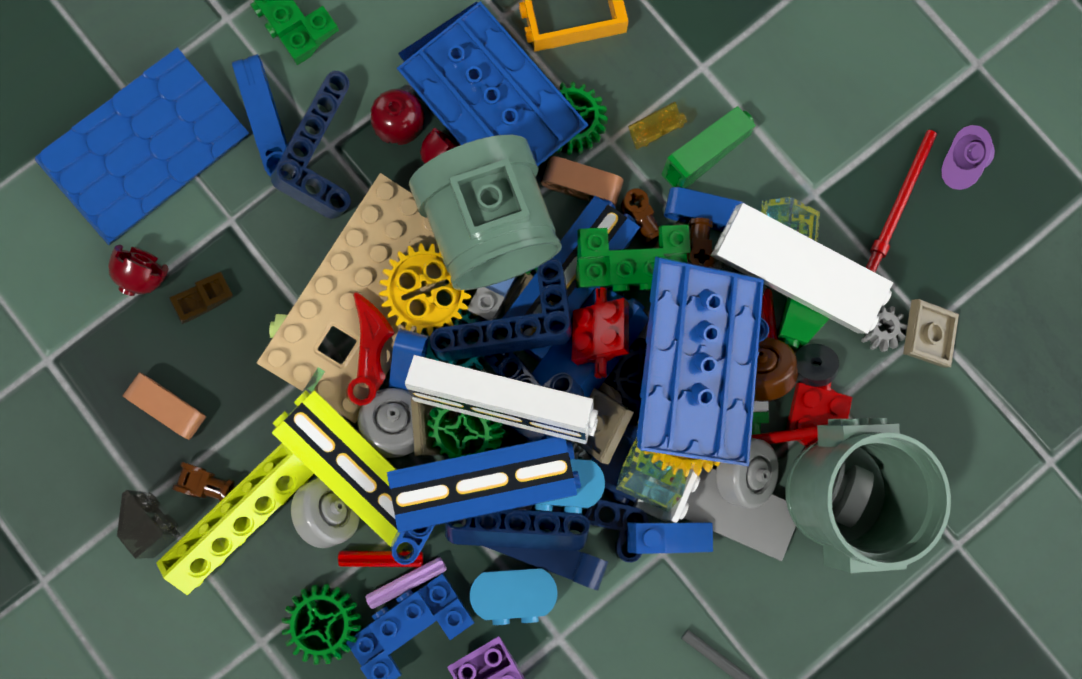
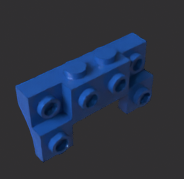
M444 573L414 594L410 589L396 599L399 604L390 611L386 606L372 616L375 621L355 635L357 638L355 643L346 641L362 666L360 669L367 679H397L401 676L402 673L390 653L435 621L439 623L449 640L475 623Z

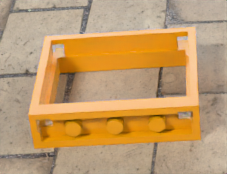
M522 0L519 3L521 18L527 19L528 27H524L527 43H532L534 52L627 33L629 21L624 1L608 0L612 20L539 34L532 1Z

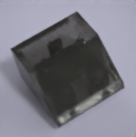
M126 490L122 493L117 537L135 559L155 558L181 536L176 530L178 524L169 514H163L158 508L161 505L159 500L152 493Z

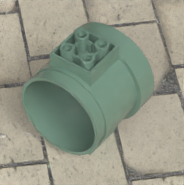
M497 135L468 142L431 159L421 166L410 178L409 186L421 216L428 218L445 267L450 273L454 289H477L512 279L549 261L562 248L560 240L556 237L555 227L535 178L538 173V167L527 140L522 136Z
M887 418L828 419V425H817L818 441L810 444L797 456L790 468L786 481V503L794 524L808 539L823 546L824 566L848 573L907 569L908 564L925 556L937 544L948 523L951 493L948 478L940 461L924 444L912 437L900 434L899 423H887ZM860 447L873 458L881 472L884 482V503L873 527L858 539L846 542L834 518L832 491L836 475L842 463L856 448Z

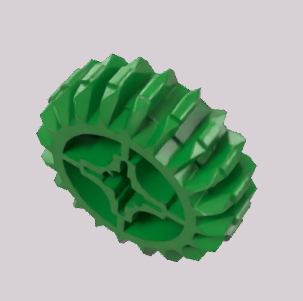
M574 81L571 82L570 88H566V85L562 82L559 92L586 122L593 119V123L587 131L582 134L578 133L557 150L560 153L563 148H567L568 155L572 154L573 148H576L579 154L583 153V146L589 150L592 149V141L600 142L601 137L599 134H605L606 127L604 124L608 122V117L604 115L607 108L601 105L603 100L601 96L594 98V89L585 92V84H582L580 89L575 88L576 84ZM573 102L580 103L584 107L576 106Z
M434 407L430 411L432 418L428 420L427 425L433 429L429 431L428 436L436 438L432 447L440 446L442 449L440 456L448 454L449 459L477 454L499 449L503 443L501 438L505 435L506 431L500 428L503 423L463 413L454 418H448L450 410ZM479 437L485 438L482 445L471 446V442Z
M317 584L312 585V595L306 588L302 589L301 595L303 600L298 596L292 597V602L297 607L286 606L285 611L292 614V616L282 618V623L290 624V628L282 630V634L287 635L291 633L292 639L286 641V645L290 646L294 643L297 645L292 652L295 656L303 650L302 661L304 662L308 661L311 655H313L314 665L320 663L322 656L325 664H330L332 662V654L337 660H340L343 657L340 648L347 653L351 651L346 641L354 643L357 641V638L351 632L361 630V625L353 624V620L361 618V614L356 613L352 615L350 611L358 606L357 603L354 602L349 605L345 603L351 596L349 593L339 598L341 593L340 587H335L332 594H330V584H324L322 593ZM315 600L330 601L339 609L332 613H326L320 606H317ZM308 607L309 611L307 613L310 621L308 626L301 631L300 618L304 609ZM318 617L320 620L333 617L332 620L328 621V625L324 626L327 628L326 631L323 628L310 631L319 622L317 620ZM343 617L344 630L341 638L336 642L334 638L336 635L333 630L334 624ZM311 635H317L323 642L327 643L329 648L315 647L305 639Z

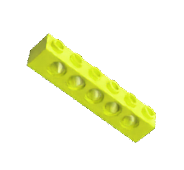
M281 443L156 562L163 578L186 595L191 593L203 583L204 579L215 568L222 565L225 559L238 546H241L259 526L263 525L268 517L280 506L284 505L294 492L307 483L314 473Z

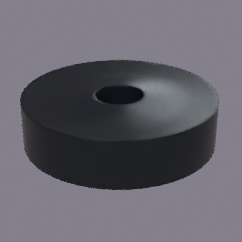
M808 344L801 347L795 353L798 370L797 379L808 386L820 387L831 383L836 378L839 369V358L828 346Z

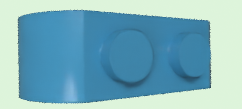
M570 460L572 471H578L581 488L576 489L577 495L535 504V510L553 511V506L564 507V512L582 514V508H589L596 504L604 492L605 479L602 470L592 460Z
M542 568L483 572L474 580L470 590L472 608L482 619L492 620V625L510 624L511 618H521V623L539 622V617L547 615L553 609L557 600L556 583L553 577Z

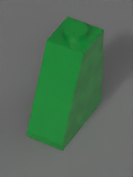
M788 297L777 331V339L785 342L792 349H798V347L806 345L830 318Z

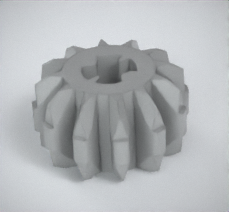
M881 306L877 314L879 320L875 328L869 331L868 334H865L866 336L861 339V342L864 343L869 340L871 341L870 349L874 350L879 346L881 352H886L889 347L892 349L899 346L898 341H903L906 337L901 331L907 329L908 325L899 321L903 319L904 314L895 316V307L891 306L886 311L885 306ZM881 325L886 327V330L883 332L878 328Z

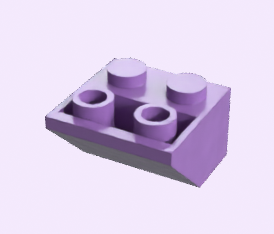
M499 636L447 666L454 679H525Z

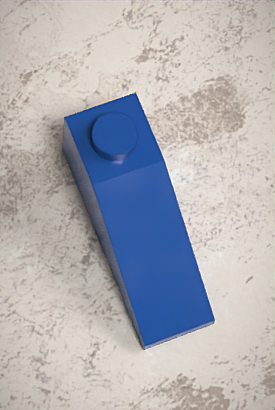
M627 523V549L629 553L636 554L713 552V523Z

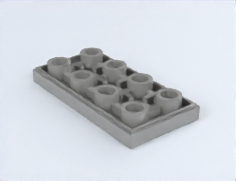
M703 467L698 487L693 493L690 492L686 503L689 504V507L683 518L693 523H713V532L779 561L783 560L796 527L789 514L786 500L771 495L763 505L757 508H746L730 504L721 496L718 490L716 470L712 468L711 472L708 473Z

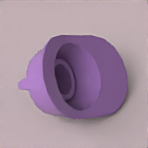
M970 125L964 127L955 136L941 169L945 184L952 189L962 190L975 184L984 169L992 162L995 149L991 136L986 129L981 126Z

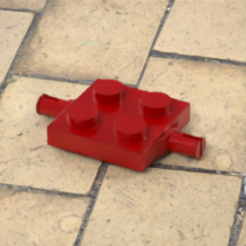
M604 287L596 289V303L594 305L573 310L572 361L576 365L589 362L595 363L594 376L600 379L602 376L604 378L607 377V361L616 356L629 354V303L625 298L607 302L608 290Z
M800 382L796 383L786 430L828 425V419H848L853 397L837 393L830 388L831 383L820 387L808 386ZM818 438L797 441L808 447L810 444L818 441Z

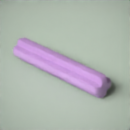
M438 557L365 596L369 607L374 609L447 570L442 558Z

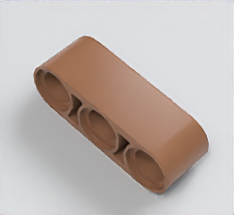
M556 156L549 157L541 180V184L548 189L589 202L596 195L600 199L612 202L614 206L617 204L624 182L618 175Z
M140 372L122 395L128 401L188 440H191L206 418L203 413Z

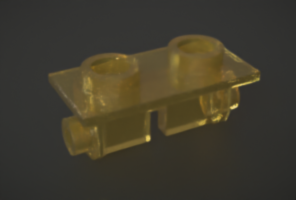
M673 102L629 125L628 128L635 148L639 149L643 146L647 147L648 143L677 128H683L687 119L684 113L679 114L677 104Z

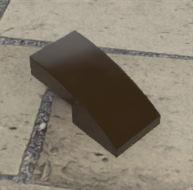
M218 272L195 282V287L169 298L181 323L184 324L225 303L233 297V294L222 273Z

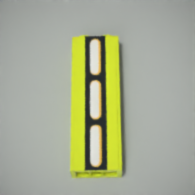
M315 389L311 393L305 390L293 402L297 407L290 414L284 411L272 423L276 426L272 434L391 547L392 540L398 530L387 472L397 469L371 446ZM403 542L399 544L396 550L399 554L409 543Z

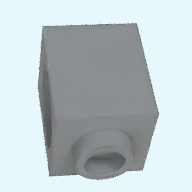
M485 287L478 288L468 306L467 312L472 314V318L480 317L482 321L496 320L505 306V297Z

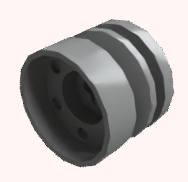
M844 461L834 481L832 509L835 521L851 528L859 520L867 505L873 487L874 474L857 465H852L844 474Z

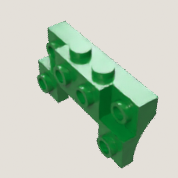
M253 0L250 4L258 18L264 16L268 22L264 25L273 39L279 38L296 65L309 59L324 41L339 31L338 26L324 6L304 16L294 0Z
M689 225L658 227L659 248L609 250L607 228L578 229V254L575 271L576 288L613 287V292L629 291L630 286L640 285V290H651L655 256L687 263V254L691 253Z

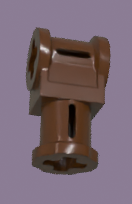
M638 188L629 190L621 203L622 214H629L636 220V224L640 226L639 231L644 237V244H650L659 239V225L653 217L654 211L649 204L648 195L645 191ZM630 202H638L640 205L639 207H637L636 205L631 206Z
M707 218L690 219L688 225L691 228V253L687 254V263L710 267L714 262V258L711 256L712 240H709L713 221Z
M182 462V471L178 482L172 486L173 490L190 496L201 498L208 496L221 501L234 489L235 481L231 479L225 481L216 478L214 473L208 472L204 468ZM212 486L220 488V491L213 489Z

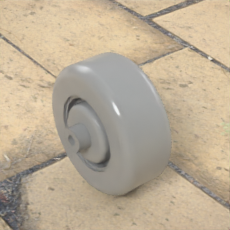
M386 388L377 391L373 401L367 405H362L358 413V432L385 458H399L414 451L412 397L408 391L399 388Z
M751 438L749 466L721 462L716 468V482L721 496L730 504L746 508H757L763 505L772 495L778 479L776 453L769 443L761 439Z
M319 478L302 485L292 499L291 518L293 525L300 537L314 547L329 548L343 543L353 536L358 527L360 517Z

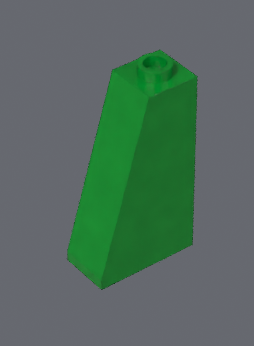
M738 106L667 157L661 175L672 187L688 188L752 134L756 126L752 116L747 111H742Z

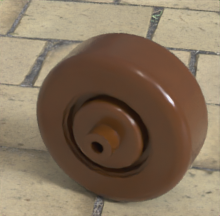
M766 337L763 341L759 342L758 347L759 355L757 359L754 401L759 402L772 401L786 395L794 387L798 377L796 355L792 348L781 340Z

